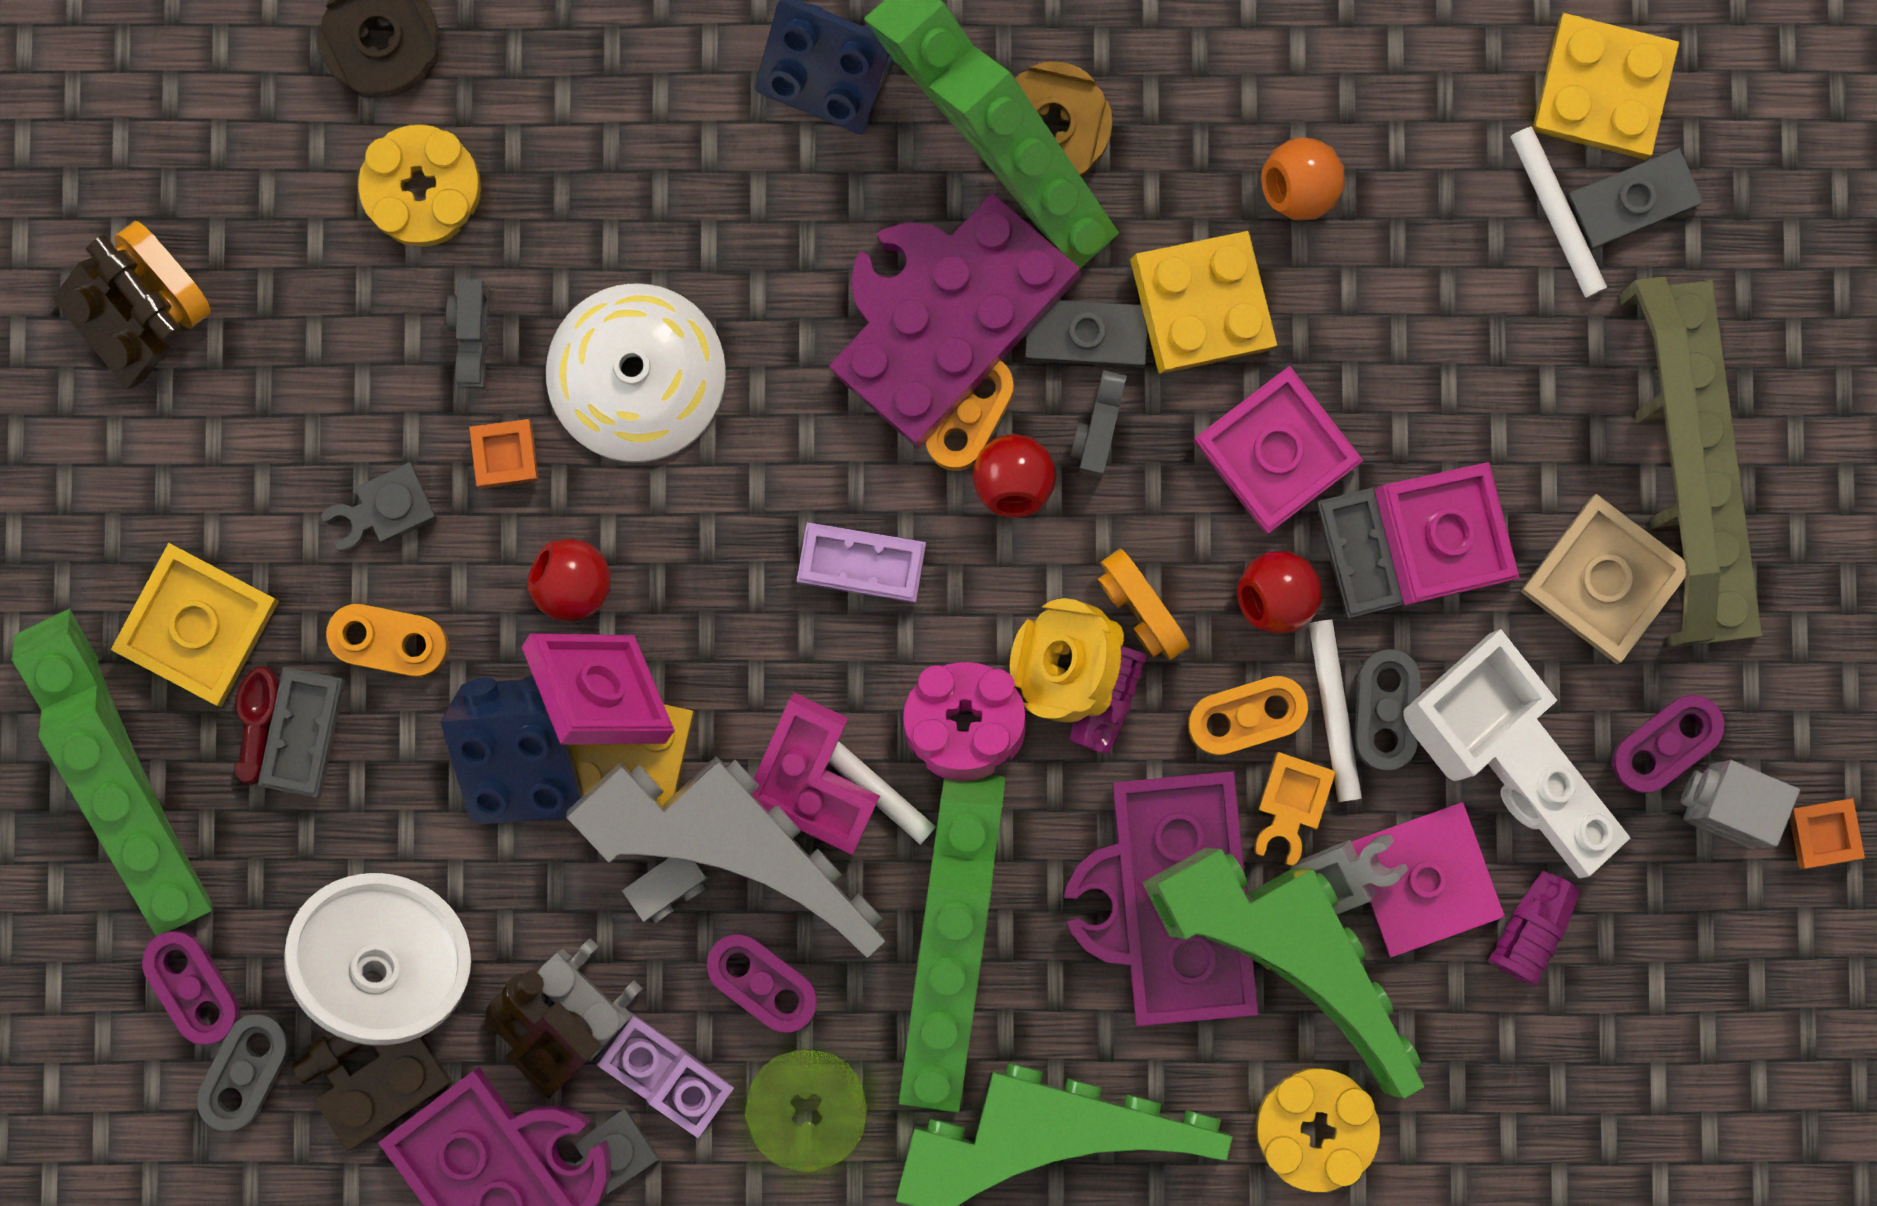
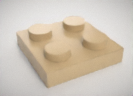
M1595 494L1579 512L1520 592L1615 664H1619L1685 579V561L1599 495Z

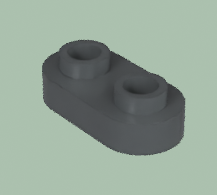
M1395 649L1381 650L1368 657L1360 667L1357 679L1354 745L1361 761L1368 767L1378 771H1391L1406 765L1414 756L1418 740L1405 722L1404 709L1420 696L1421 675L1416 662L1408 654ZM1382 670H1390L1396 674L1398 686L1393 692H1385L1378 686L1377 677ZM1379 730H1387L1394 736L1395 745L1388 753L1379 751L1374 745V736Z
M255 1014L239 1019L232 1026L198 1090V1112L207 1125L219 1131H234L248 1126L257 1118L290 1053V1035L280 1020L266 1014ZM257 1033L265 1034L270 1041V1049L264 1056L256 1055L251 1049V1040ZM229 1088L238 1090L242 1096L241 1106L236 1111L227 1109L223 1104V1095Z

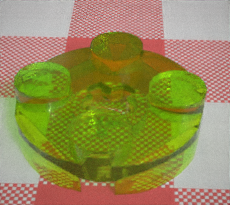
M805 1048L782 1053L761 1068L750 1085L745 1108V1118L750 1135L758 1149L768 1159L781 1167L808 1173L833 1166L847 1157L856 1147L864 1132L867 1114V1102L863 1084L854 1069L842 1058L831 1052ZM814 1093L822 1100L817 1110L823 1119L817 1125L807 1120L800 1126L792 1120L796 1109L790 1102L797 1094L807 1099Z

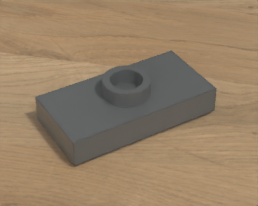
M1680 148L1573 191L1566 197L1590 251L1692 210L1703 203Z
M1058 300L1026 334L1025 361L1144 368L1147 325L1142 306Z
M1376 487L1317 501L1316 503L1346 620L1404 605L1374 491Z
M283 667L258 786L321 798L345 679Z

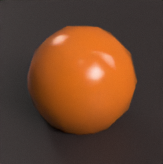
M1292 138L1272 150L1266 160L1261 173L1263 193L1270 206L1282 215L1292 220H1315L1336 206L1345 189L1344 165L1331 146L1315 138Z

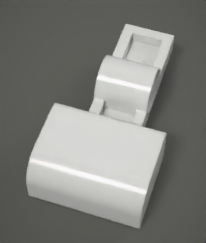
M1501 629L1489 633L1404 709L1405 722L1412 734L1449 779L1458 781L1475 776L1488 764L1504 784L1500 792L1501 798L1511 814L1525 826L1532 829H1540L1578 878L1589 877L1630 839V836L1537 720L1557 699Z

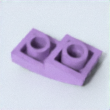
M630 1011L633 1017L601 1051L595 1060L596 1065L645 1098L649 1105L699 1138L734 1087Z

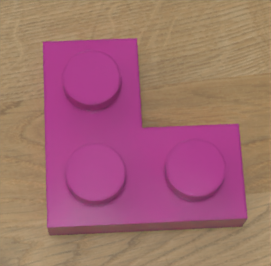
M793 693L756 772L754 780L760 787L752 795L767 811L777 804L801 831L853 855L880 795L826 770L849 718L799 694Z

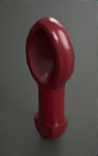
M265 666L253 668L244 677L236 695V710L239 719L244 725L239 762H235L234 771L236 779L245 785H254L259 782L268 728L271 725L279 688L277 677L271 669Z

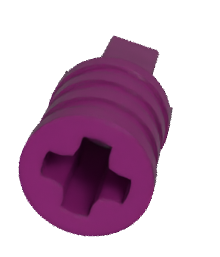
M1124 646L1121 647L1120 671L1112 690L1110 706L1099 716L1088 715L1079 721L1073 722L1070 742L1100 753L1108 754L1123 721L1127 713L1130 712L1132 706L1130 703L1132 697L1135 696L1136 685L1141 678V670L1143 664L1146 663L1148 655Z
M1542 871L1515 908L1512 919L1507 923L1502 938H1499L1494 953H1491L1488 962L1512 978L1532 987H1537L1542 973L1546 971L1549 965L1548 961L1557 950V944L1565 935L1580 890L1566 879Z

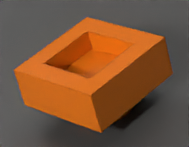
M530 419L469 427L476 486L479 489L539 481L533 427Z
M1853 798L1792 809L1789 819L1799 869L1865 858Z

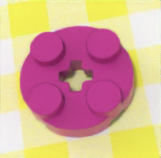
M958 662L945 666L935 665L926 668L920 674L918 684L908 695L904 707L905 737L912 753L914 754L915 751L916 755L926 762V768L934 774L951 780H978L995 773V766L1003 763L1009 756L1012 759L1018 753L1025 737V708L1023 699L1015 688L1014 679L1005 670L994 669L984 664ZM960 711H971L974 716L981 718V722H972L969 726V731L962 732L957 730L956 722L949 719Z

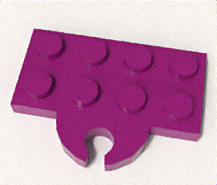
M992 193L952 236L932 225L912 222L887 227L876 233L879 243L885 250L899 252L906 257V265L903 271L894 277L878 275L874 271L870 256L859 251L854 261L851 278L852 291L857 309L868 324L829 365V369L832 374L917 449L926 442L938 427L958 408L960 403L992 372L994 366L1007 356L1081 277L1080 268Z
M1234 771L1113 782L1112 790L1118 844L1095 850L1081 861L1066 884L1063 898L1077 899L1086 890L1099 889L1109 897L1112 905L1111 913L1106 921L1098 925H1089L1079 918L1066 921L1070 933L1086 952L1104 962L1130 965L1135 1026L1258 1015L1253 960L1236 950L1200 936L1193 935L1188 939L1169 937L1142 884L1147 879L1203 848L1222 849L1224 855L1231 854L1244 872ZM1244 887L1242 890L1246 895V887Z
M480 1067L473 1070L378 1142L424 1206H597L603 1200L611 1178L610 1150L606 1141L592 1147L589 1150L586 1162L581 1166L568 1165L561 1159L558 1153V1143L562 1135L579 1134L590 1124L591 1120L582 1113L560 1105L537 1106L515 1116Z

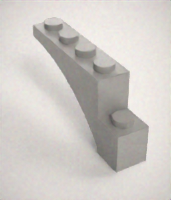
M716 756L663 805L656 798L664 791L646 770L638 765L630 771L620 761L567 810V819L608 862L612 861L618 854H639L680 858L723 868L761 882L801 903L836 928L867 958L885 942L881 933L875 928L883 921V918L860 893L850 901L835 884L842 877L838 869L819 849L809 856L793 839L801 832L799 827L777 804L769 811L760 804L752 795L760 787L759 784L736 760L726 767Z

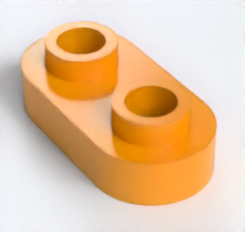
M134 221L114 236L118 247L117 250L124 249L137 263L135 272L152 292L159 291L170 303L171 309L169 313L177 323L191 329L211 314L210 306L195 282L143 224Z
M1001 360L985 378L995 384L994 394L989 398L982 399L972 392L926 440L925 443L930 457L940 467L951 471H962L972 467L979 452L992 439L1014 395L1012 374ZM952 432H962L968 438L966 446L960 451H951L945 446V439Z
M1120 548L1100 562L1105 574L1097 579L1099 584L1117 608H1120L1125 603L1128 605L1140 622L1132 630L1152 658L1162 653L1171 661L1190 647L1178 624L1124 550Z
M350 604L339 609L331 617L327 626L326 638L330 650L340 660L356 666L411 677H426L434 674L444 665L449 653V641L445 631L436 622L423 616L364 604ZM362 623L367 631L366 638L358 645H351L347 640V630L352 624ZM413 635L423 636L426 642L424 652L417 657H410L405 649L407 640Z
M1282 676L1268 677L1203 698L1193 707L1189 715L1188 732L1196 747L1207 754L1220 756L1285 737L1298 730L1307 716V697L1300 685L1292 679ZM1276 696L1285 702L1286 713L1282 718L1273 719L1266 714L1264 706L1269 697ZM1213 714L1223 715L1228 720V732L1222 737L1213 736L1207 729V720Z

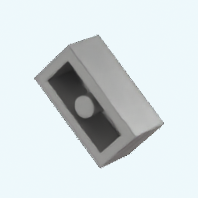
M669 857L627 886L622 892L643 922L653 919L656 924L674 912V909L671 907L674 902L682 897L688 902L703 892L705 887L702 883L709 878L698 862Z

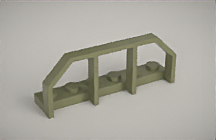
M1666 277L1635 280L1619 294L1620 306L1641 305L1654 337L1661 394L1635 412L1636 423L1665 420L1676 504L1650 518L1651 530L1680 527L1686 568L1682 631L1666 636L1667 649L1761 637L1762 632L1713 280L1669 285Z

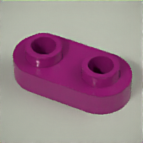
M1688 695L1670 702L1617 744L1611 759L1612 771L1617 781L1624 788L1636 793L1654 792L1665 787L1719 744L1723 737L1725 726L1720 709L1713 701L1699 695ZM1685 715L1694 717L1698 722V733L1693 738L1684 736L1680 731V721ZM1639 751L1646 753L1651 760V768L1644 775L1637 773L1632 766V758Z
M182 931L162 933L150 941L142 958L143 972L179 1032L187 1040L196 1044L208 1045L223 1041L233 1025L240 1019V1007L237 998L202 942L194 935ZM176 950L182 951L187 957V966L179 974L173 972L168 963L170 955ZM208 1001L216 1004L219 1009V1018L213 1025L206 1024L200 1016L201 1007Z
M734 934L722 938L710 950L707 958V972L711 982L717 989L767 1027L777 1032L790 1033L800 1030L811 1021L817 1009V994L814 986L805 976L759 941L747 935ZM734 953H743L750 961V969L744 976H734L728 970V959ZM782 990H792L798 996V1007L792 1013H783L776 1006V996Z

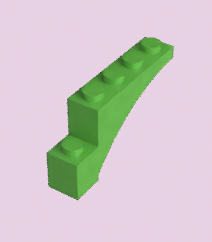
M884 0L864 18L892 60L901 66L968 141L1022 207L1044 238L1068 259L1081 268L1119 234L1011 72L973 46L945 3L941 0Z
M70 608L15 634L11 660L41 709L38 737L155 936L170 932L211 912L212 901L188 860L149 783L98 663L99 659Z
M989 775L985 778L971 781H957L944 778L899 1104L958 1113L960 1110L1006 779L1004 776Z
M1203 848L1142 882L1169 937L1188 939L1193 935L1200 936L1236 950L1281 976L1305 994L1338 1026L1363 1058L1384 1094L1405 1099L1424 1088L1416 1071L1421 1068L1419 1056L1405 1036H1398L1388 1017L1393 1014L1390 999L1377 982L1371 983L1361 964V961L1366 959L1364 949L1350 928L1346 927L1343 929L1333 907L1338 905L1336 894L1328 880L1321 873L1315 874L1314 870L1310 868L1294 867L1245 895L1242 888L1247 886V879L1237 860L1231 854L1224 855L1222 849Z
M1008 1063L1005 1073L992 1070L974 1141L963 1138L965 1127L950 1122L930 1118L928 1128L915 1125L896 1202L911 1206H959L974 1195L1019 1173L1054 1161L1099 1152L1129 1150L1184 1152L1226 1161L1232 1136L1226 1132L1219 1131L1221 1119L1186 1110L1183 1121L1159 1115L1161 1103L1126 1094L1124 1105L1100 1099L1102 1087L1068 1078L1065 1089L1041 1083L1042 1071Z

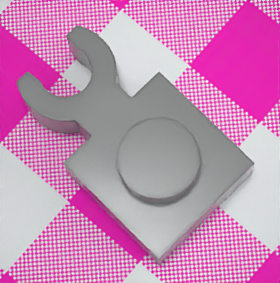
M1381 835L1374 838L1362 850L1360 855H1357L1351 841L1348 840L1300 859L1291 867V869L1294 867L1313 869L1315 874L1321 873L1328 880L1338 900V905L1333 907L1336 915L1370 902L1377 894L1372 884L1380 887L1391 886L1397 883L1408 871L1406 864L1398 865L1395 868H1387L1378 860V853L1387 850L1394 842L1391 835Z

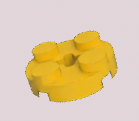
M404 126L389 132L383 138L373 141L366 150L365 161L359 173V195L366 214L383 233L408 246L428 247L450 240L461 231L459 228L467 222L470 214H474L480 200L481 180L477 165L471 154L454 134L434 126ZM417 171H423L426 178H435L436 187L427 189L426 199L422 201H416L412 192L404 191L405 182L412 180V173Z
M1065 598L1052 600L1042 606L1048 610L1041 613L1035 621L1027 619L1019 629L1011 650L1010 675L1014 679L1015 687L1021 688L1023 697L1028 702H1023L1024 706L1034 715L1065 723L1079 721L1088 715L1099 716L1110 706L1112 690L1119 675L1121 647L1124 641L1122 627L1117 622L1109 620L1102 610L1093 605ZM1071 648L1072 661L1070 667L1065 672L1064 668L1058 666V660L1060 655H1067Z
M1324 1068L1300 1070L1282 1079L1277 1086L1275 1085L1265 1095L1260 1104L1256 1117V1139L1259 1148L1264 1155L1266 1163L1283 1181L1298 1189L1310 1192H1329L1342 1186L1351 1185L1361 1177V1174L1371 1164L1377 1152L1380 1124L1372 1098L1353 1079L1344 1074ZM1316 1112L1326 1113V1124L1334 1127L1332 1139H1323L1321 1147H1311L1310 1136L1301 1133L1303 1121L1312 1122Z

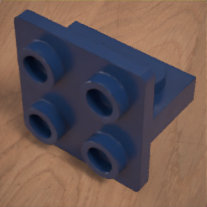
M779 0L756 80L755 90L762 95L852 132L863 134L869 124L877 94L895 61L892 60L870 27H863L836 16L817 5L807 4L800 0Z

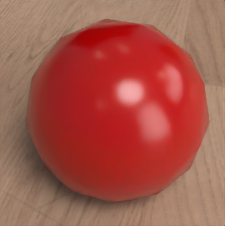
M1013 433L994 438L979 452L974 463L972 480L975 492L987 508L997 515L1016 518L1034 514L1049 500L1054 490L1057 473L1054 461L1043 445L1033 437Z
M571 538L551 541L536 556L528 575L527 589L535 606L551 619L568 622L588 619L601 608L611 591V570L603 553L587 541Z
M1290 551L1266 552L1250 562L1243 572L1237 585L1239 605L1246 619L1254 627L1270 634L1293 633L1312 621L1322 602L1321 580L1313 566L1306 559Z

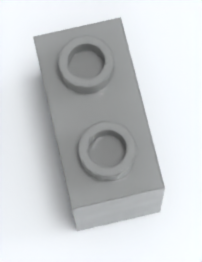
M1732 760L1704 765L1702 772L1694 770L1684 787L1680 803L1687 806L1682 821L1748 849L1777 847L1800 789Z

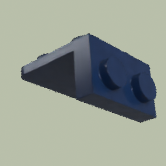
M533 675L527 676L524 679L495 681L493 678L485 677L474 679L461 685L440 722L469 818L478 824L567 818V810L583 796V791L570 745L560 744Z

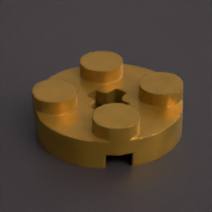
M1042 62L1029 67L1028 71L1020 73L1015 80L1040 117H1046L1049 113V108H1056L1061 111L1060 120L1069 123V128L1066 132H1057L1055 139L1083 178L1102 158L1109 143L1112 130V111L1107 98L1105 100L1103 92L1095 85L1096 81L1086 71L1074 65L1063 62Z

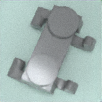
M591 938L579 948V951L571 960L569 959L572 956L562 948L537 972L544 980L542 991L555 1003L559 1001L568 1011L576 1012L582 1016L590 1025L593 1036L602 1044L588 1059L590 1062L633 1017L626 1007L643 990L634 980L612 1003L579 971L599 948ZM542 994L541 1000L546 1004L548 999Z

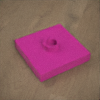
M1290 366L1193 440L1266 536L1364 461Z
M1489 462L1385 484L1374 489L1404 606L1502 584L1520 578Z
M530 633L522 645L523 652L560 744H666L675 731L635 635Z
M1463 802L1351 841L1357 855H1360L1362 850L1374 838L1381 835H1391L1394 842L1387 850L1378 853L1379 862L1387 868H1395L1401 864H1406L1408 868L1403 877L1391 886L1380 887L1372 884L1377 894L1368 902L1389 958L1505 917Z

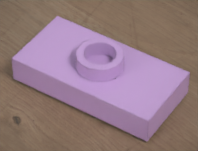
M807 522L797 584L916 603L926 542Z

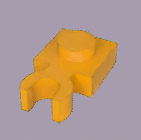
M1280 752L1275 754L1257 809L1274 817L1271 826L1264 828L1257 835L1254 842L1255 855L1264 856L1269 840L1273 837H1281L1287 842L1289 847L1284 864L1294 866L1298 862L1302 853V842L1297 834L1299 826L1303 825L1314 830L1318 828L1336 771Z

